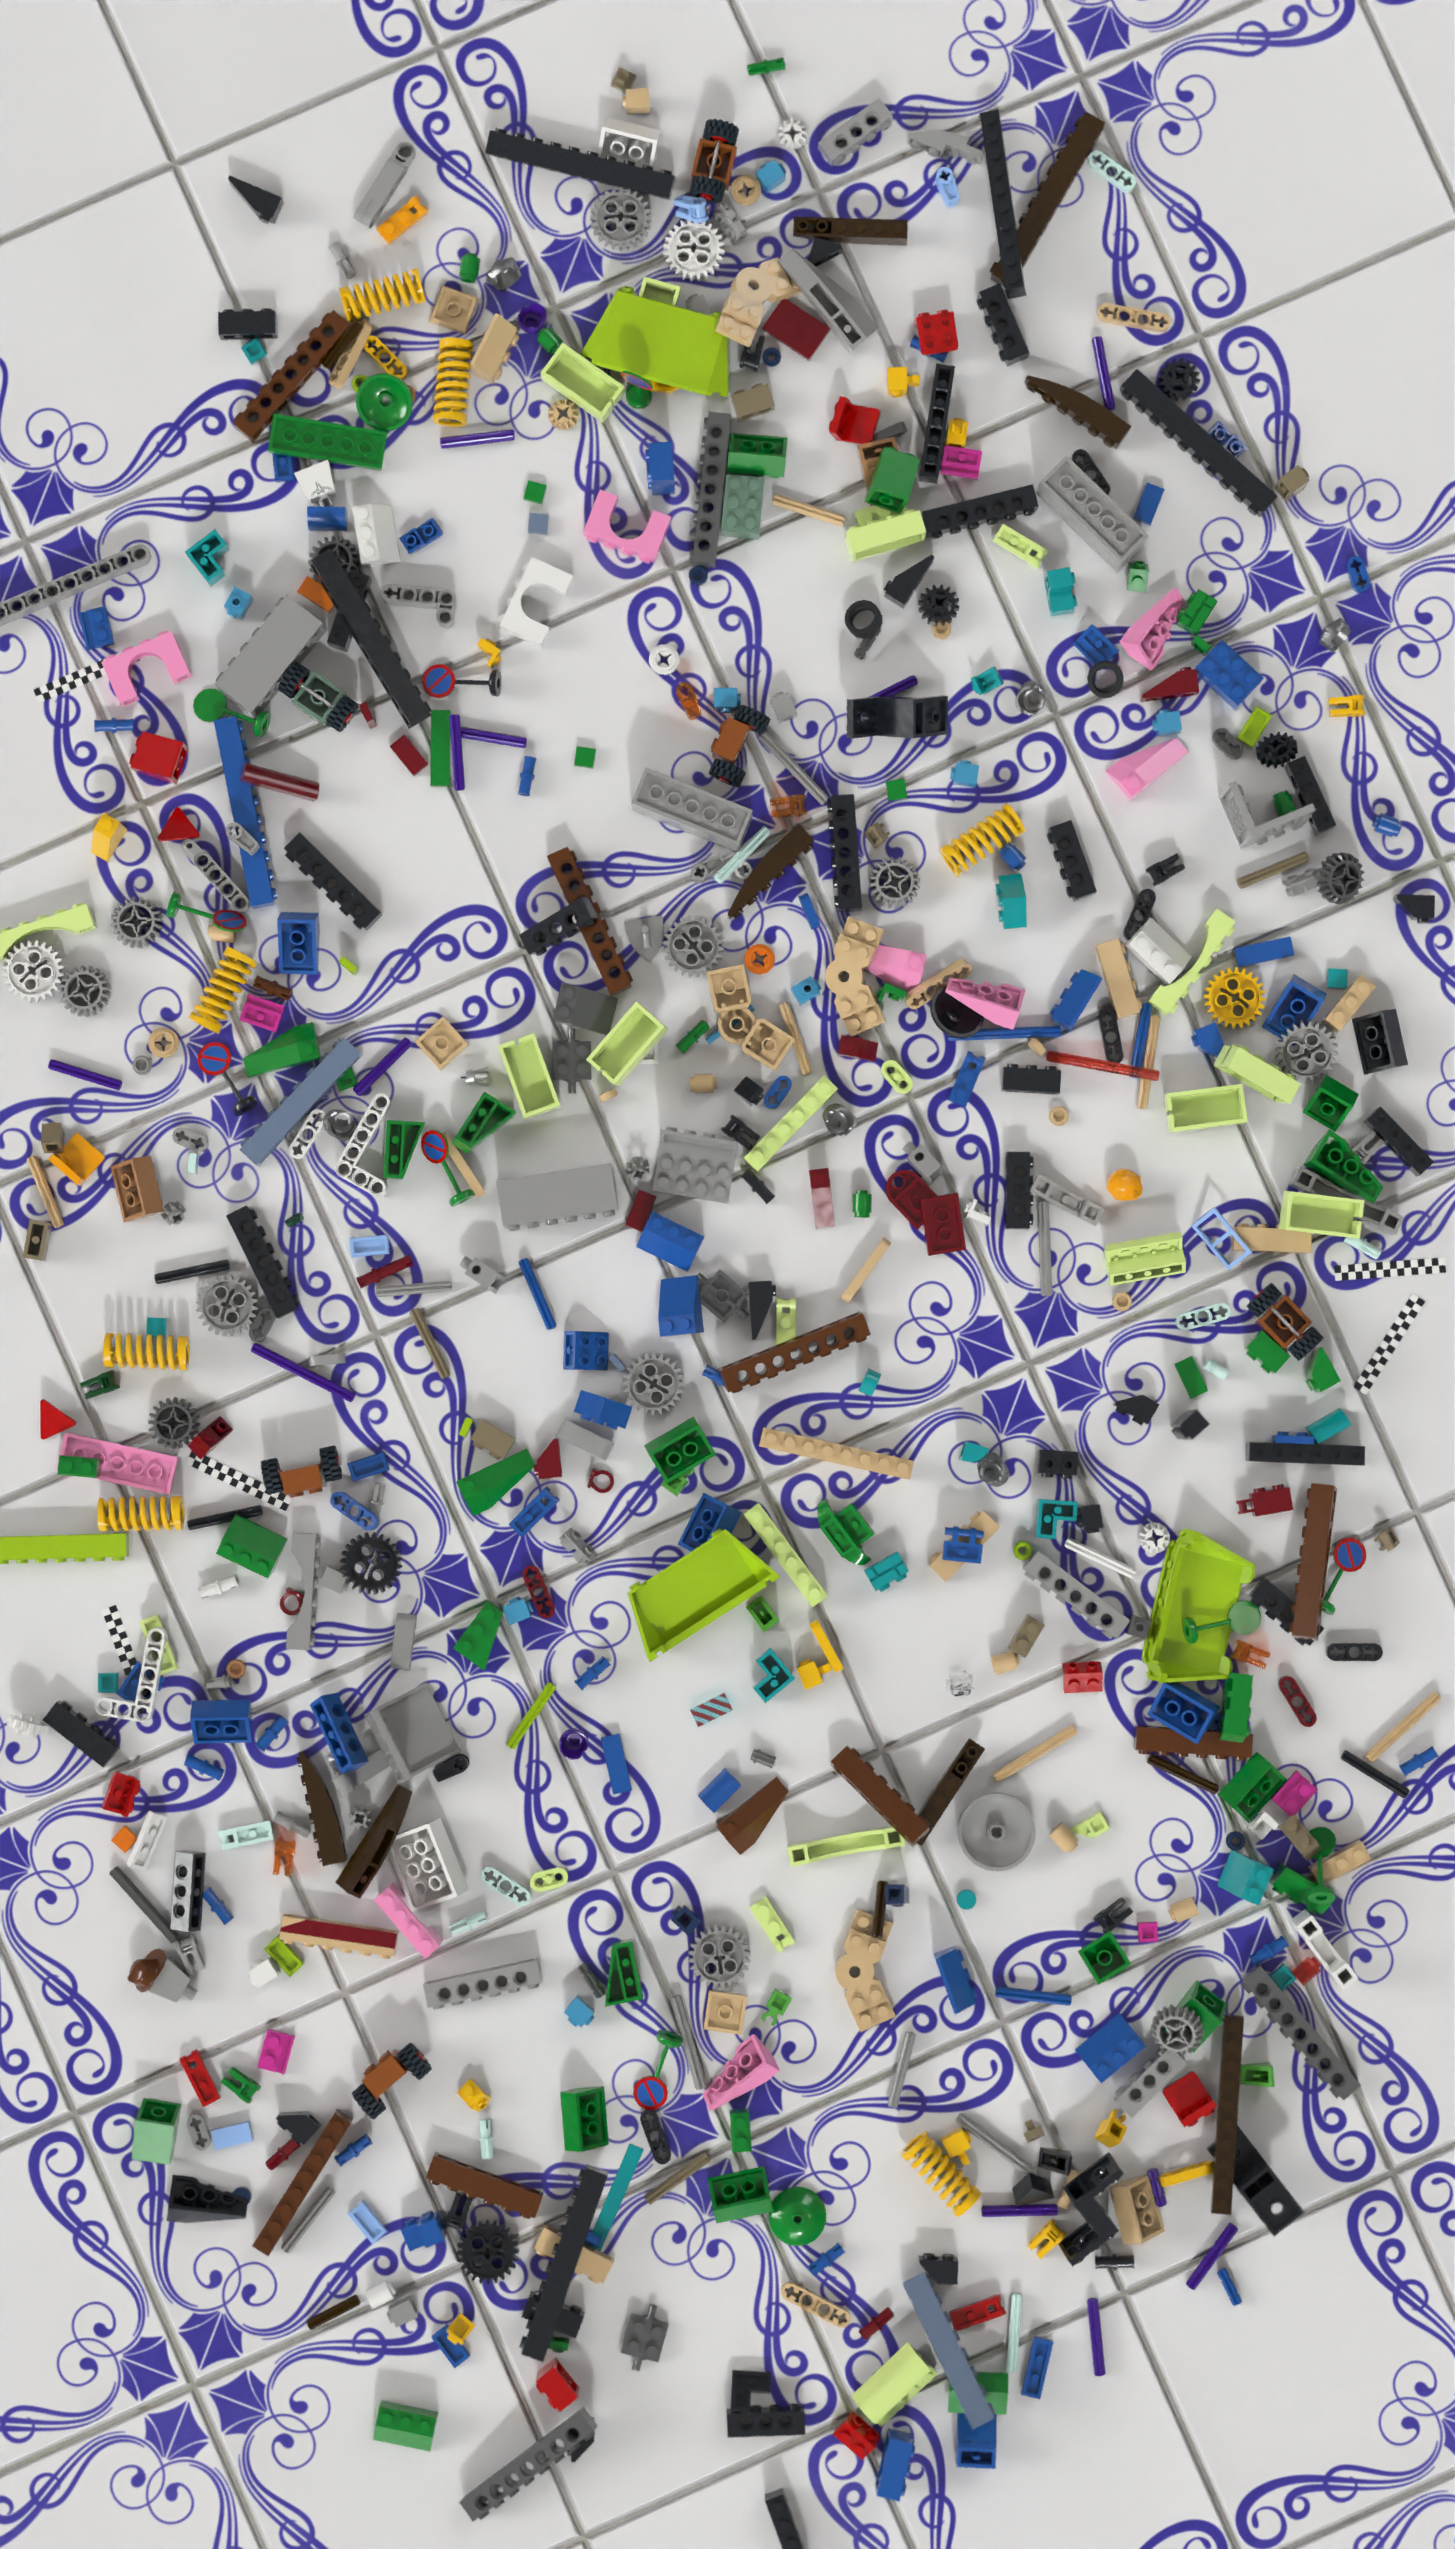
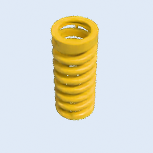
M418 269L410 270L413 281L407 271L402 272L403 285L398 274L392 275L393 287L387 276H384L382 279L383 289L379 280L374 279V294L369 282H363L364 296L360 286L354 284V299L347 286L339 288L347 321L351 322L355 320V317L356 319H361L362 309L367 317L372 315V307L376 314H381V302L386 312L392 309L391 300L396 309L401 308V298L404 305L408 307L411 305L410 293L416 304L426 302Z
M447 337L439 340V352L441 354L438 356L440 364L437 366L439 374L436 376L438 384L435 387L437 394L434 398L436 404L434 405L433 422L442 426L462 427L467 424V414L453 410H466L468 408V404L462 402V400L469 398V394L463 391L470 388V385L464 381L471 378V375L465 372L470 370L471 366L469 362L465 361L472 359V354L469 352H473V343L462 338ZM446 358H451L455 360L447 361ZM445 368H450L454 370L447 371L445 370ZM444 378H449L453 380L446 381L444 380ZM443 388H449L453 390L445 391L443 390ZM443 398H448L452 400L444 401ZM442 408L450 409V411H444ZM450 419L458 420V422H450Z
M1005 803L1002 806V811L995 810L993 817L986 816L985 823L979 821L976 824V828L970 827L968 834L961 833L959 840L956 838L952 839L951 846L945 844L939 848L942 858L956 877H959L962 872L960 865L964 871L969 870L959 849L967 856L972 865L975 866L978 863L967 842L976 851L980 859L984 860L986 855L980 848L976 837L990 854L994 853V849L984 831L991 837L998 848H1002L1003 844L997 837L993 826L1000 832L1007 843L1011 842V838L1001 820L1010 828L1015 837L1025 832L1021 820L1009 804ZM951 856H953L959 862V864H955Z
M228 946L223 952V956L228 961L219 960L218 965L222 969H214L213 973L217 978H209L208 982L212 987L206 986L203 989L204 993L209 997L199 996V1001L204 1006L198 1004L194 1006V1010L199 1015L191 1012L188 1017L217 1034L220 1033L223 1025L212 1016L222 1020H227L228 1018L217 1007L227 1011L233 1009L229 1003L220 997L232 1002L237 1001V997L225 988L237 993L242 992V988L230 979L241 984L247 983V979L234 970L251 975V969L240 962L250 964L249 967L252 969L257 965V962Z
M114 1333L105 1334L103 1344L104 1367H115L118 1363L121 1368L126 1367L128 1364L131 1368L139 1365L140 1368L145 1369L149 1364L151 1369H156L159 1365L162 1370L167 1369L168 1366L172 1370H176L178 1367L179 1370H188L190 1358L189 1336H178L177 1351L174 1359L173 1336L169 1335L167 1337V1348L164 1358L163 1336L158 1335L155 1357L153 1358V1336L148 1334L143 1359L141 1334L136 1336L134 1358L132 1355V1334L128 1333L126 1335L124 1356H122L121 1346L122 1334H116L115 1347H112Z
M154 1496L150 1497V1513L147 1520L146 1498L140 1497L138 1521L135 1510V1497L129 1498L128 1521L126 1519L124 1497L119 1498L118 1520H116L115 1498L110 1497L108 1503H106L103 1497H99L97 1519L100 1532L110 1531L111 1528L114 1531H120L121 1528L125 1531H130L132 1527L135 1531H140L142 1527L146 1531H150L153 1527L156 1531H160L163 1526L167 1531L172 1530L173 1526L176 1530H183L185 1509L183 1496L171 1497L169 1521L165 1496L160 1497L159 1520L156 1513V1498ZM109 1507V1514L106 1517V1508Z
M926 2131L917 2135L902 2150L900 2155L905 2161L910 2160L912 2157L916 2159L911 2164L913 2169H916L925 2159L933 2155L931 2160L919 2170L918 2175L920 2177L924 2176L934 2165L941 2162L937 2169L925 2179L926 2184H931L941 2173L948 2170L943 2178L932 2187V2191L937 2192L949 2180L954 2178L953 2182L940 2193V2200H944L954 2189L961 2186L959 2191L946 2203L948 2208L952 2207L954 2210L953 2214L956 2217L964 2214L980 2198L981 2191L975 2185H970V2179L963 2177L962 2170L956 2169L954 2162H949V2156L942 2154V2148L935 2146L934 2139L929 2138ZM926 2147L924 2152L916 2159V2153ZM968 2195L964 2201L958 2203L957 2206H953L962 2196Z

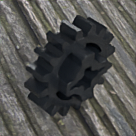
M1183 358L1179 362L1173 359L1172 364L1167 362L1165 364L1166 368H1162L1160 371L1163 375L1158 377V380L1162 381L1159 387H1164L1163 393L1168 392L1169 398L1175 396V401H1178L1179 397L1186 400L1187 395L1192 397L1193 391L1198 389V386L1195 384L1200 383V379L1196 378L1200 373L1194 372L1196 365L1189 366L1190 360L1183 363ZM1167 374L1171 378L1169 383L1167 382ZM1189 376H1191L1192 380L1191 385H1189L1190 383L1188 382ZM1176 378H1178V379H1179V378H1182L1183 380H1182V381L1179 380V381L1177 382V381H1176Z
M943 584L939 588L933 585L932 590L926 588V594L921 593L920 598L922 600L918 601V605L921 607H919L918 612L923 613L922 619L928 618L927 624L933 621L935 627H937L939 622H941L942 626H945V621L951 623L952 617H957L956 611H959V605L956 604L959 603V598H954L956 592H949L950 587H947L945 590L943 589ZM927 600H929V603L931 604L928 608L926 607ZM949 603H951V610H950V611H948V607H947V606L949 605Z
M1277 732L1276 735L1270 733V737L1264 736V741H1259V746L1256 747L1257 759L1260 760L1261 765L1266 763L1267 768L1271 765L1274 766V769L1277 768V765L1284 767V763L1290 764V759H1296L1295 754L1298 753L1296 740H1294L1292 735L1288 737L1286 732L1283 735H1280V732Z

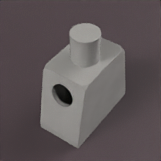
M910 1141L903 1147V1150L909 1155L907 1157L909 1164L929 1185L943 1173L942 1165L922 1145L916 1147Z
M465 1256L460 1263V1266L466 1270L465 1274L495 1294L506 1279L477 1258L471 1260Z
M172 1957L167 1958L161 1973L148 1990L173 2002H178L182 1995L192 2001L198 1992L189 1986L193 1976L191 1974L188 1975L187 1971Z

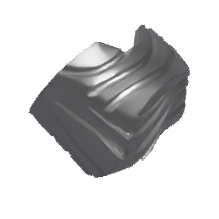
M510 257L496 260L486 277L498 291H504L521 278V272L518 270L519 267L515 259Z
M1342 618L1336 619L1323 628L1319 644L1334 653L1351 633L1350 627Z
M1035 681L1024 683L1017 693L1015 703L1017 709L1026 715H1035L1045 705V690L1043 686Z
M834 1103L829 1105L822 1114L824 1123L832 1134L846 1136L856 1127L857 1119L855 1115L841 1104Z
M332 1109L323 1118L324 1130L330 1136L340 1141L349 1140L357 1128L353 1116L347 1111Z
M987 1453L977 1463L978 1475L985 1483L999 1487L1007 1482L1010 1475L1009 1469L997 1453Z

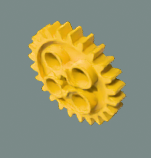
M1229 967L1226 970V974L1220 970V977L1216 974L1213 976L1215 982L1208 981L1211 988L1206 987L1204 989L1209 993L1203 996V998L1208 999L1204 1006L1210 1007L1206 1013H1213L1211 1020L1218 1018L1217 1025L1224 1022V1028H1226L1228 1024H1231V1029L1233 1030L1237 1024L1239 1029H1242L1243 1023L1247 1027L1250 1025L1249 1019L1253 1022L1256 1021L1254 1015L1261 1016V1012L1258 1009L1265 1008L1260 1003L1266 1001V998L1261 997L1266 991L1259 989L1263 985V983H1256L1259 977L1251 978L1253 972L1246 975L1245 968L1239 972L1238 967H1235L1232 972ZM1229 980L1236 983L1235 990L1228 988L1227 982ZM1223 988L1228 994L1221 992L1220 989ZM1244 991L1252 993V1000L1244 998ZM1236 994L1239 1001L1232 1002L1231 996ZM1217 997H1224L1226 1004L1224 1006L1219 1005ZM1242 1003L1249 1005V1008H1246ZM1234 1007L1241 1008V1016L1234 1015Z

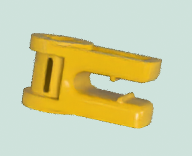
M1352 695L1329 698L1328 704L1330 706L1348 705L1349 707L1331 709L1329 717L1365 716L1366 711L1363 710L1365 696Z
M1051 2219L1029 2241L1027 2246L1033 2250L1047 2238L1048 2241L1044 2245L1042 2244V2247L1036 2252L1038 2258L1041 2259L1064 2239L1066 2232L1064 2230L1061 2231L1055 2225V2221Z

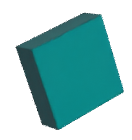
M258 338L241 347L251 365L267 356Z
M1329 968L1327 971V988L1347 989L1348 969Z
M147 1317L146 1337L148 1334H151L153 1337L158 1335L166 1337L167 1318Z
M98 1673V1693H117L118 1673Z
M1284 1963L1269 1975L1281 1991L1285 1990L1297 1979Z

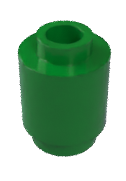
M466 253V256L461 257L459 276H461L460 280L462 282H476L480 267V259L477 258L476 254Z
M544 327L537 334V342L552 355L555 354L563 342L551 327L547 329Z
M1288 790L1273 795V803L1278 817L1296 810Z
M856 1190V1194H853L852 1213H854L855 1218H869L870 1213H872V1194H868V1190Z

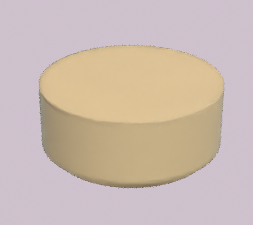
M945 621V626H942L941 622L938 623L937 627L933 625L932 633L934 637L939 640L948 638L951 633L950 623Z
M1033 1038L1028 1043L1031 1050L1038 1056L1042 1057L1046 1053V1048L1037 1039Z
M613 1088L598 1097L603 1103L617 1096L618 1092L616 1088Z
M1060 1106L1053 1108L1049 1113V1120L1055 1126L1064 1125L1069 1117L1067 1110Z
M1119 1292L1114 1295L1112 1305L1116 1310L1126 1311L1131 1307L1132 1299L1129 1294Z

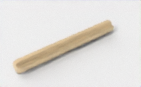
M1158 1015L1150 1016L1137 1100V1108L1146 1109L1148 1106L1161 1017Z
M1433 1692L1373 1746L1365 1754L1368 1760L1374 1762L1440 1702L1441 1697L1439 1694Z
M1073 1725L1068 1726L992 1774L997 1783L1001 1782L1078 1733Z

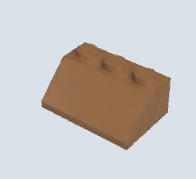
M151 1156L132 1158L110 1167L123 1222L164 1212Z

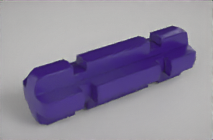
M1157 2168L1149 2169L1147 2175L1151 2179L1149 2182L1153 2197H1156L1154 2199L1157 2207H1163L1167 2204V2200L1163 2196L1165 2194L1164 2189L1161 2187L1158 2178L1160 2176Z

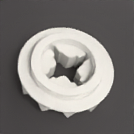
M791 118L790 120L783 121L779 126L777 137L783 147L793 150L804 145L808 132L806 126L800 120H793ZM791 127H793L794 132H798V134H795L794 141H792L791 135H787V133H790Z
M666 644L656 646L649 655V664L652 670L662 675L674 672L679 665V655L676 649ZM660 655L663 657L669 656L667 660L668 665L665 663L659 664L661 661Z
M1149 1523L1140 1531V1545L1149 1553L1162 1552L1169 1544L1170 1534L1167 1528L1160 1523ZM1152 1530H1154L1156 1535L1162 1536L1157 1540V1546L1153 1541L1146 1540L1152 1537Z

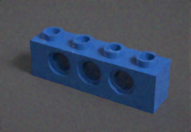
M338 1693L320 1696L312 1702L310 1707L340 1772L346 1773L358 1770L369 1760Z

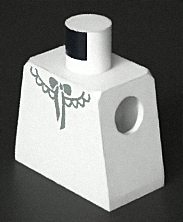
M328 460L294 473L311 503L319 501L321 507H332L329 497L335 495L336 490Z

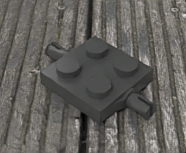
M567 1028L568 1040L552 1042L553 1080L568 1082V1093H572L573 1086V1094H575L576 1082L591 1080V1064L586 1060L591 1054V1041L575 1040V1028H572V1036L571 1028Z
M720 1269L709 1279L702 1275L701 1272L698 1273L702 1278L698 1277V1281L703 1285L700 1299L701 1304L723 1323L735 1313L743 1320L746 1319L745 1316L748 1317L749 1314L741 1308V1305L749 1293Z
M649 2304L647 2315L631 2313L622 2343L621 2353L635 2358L632 2369L640 2371L642 2360L659 2362L669 2326L668 2322L660 2321L654 2317L657 2306H653V2304Z

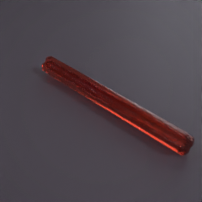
M1050 1050L1046 1055V1060L1050 1062L1158 1081L1160 1074L1158 1070Z

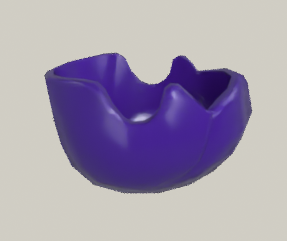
M532 302L526 308L522 307L517 317L518 326L527 333L539 332L546 324V309L541 304Z
M576 1728L566 1730L559 1739V1750L563 1757L569 1760L580 1759L588 1748L586 1734Z

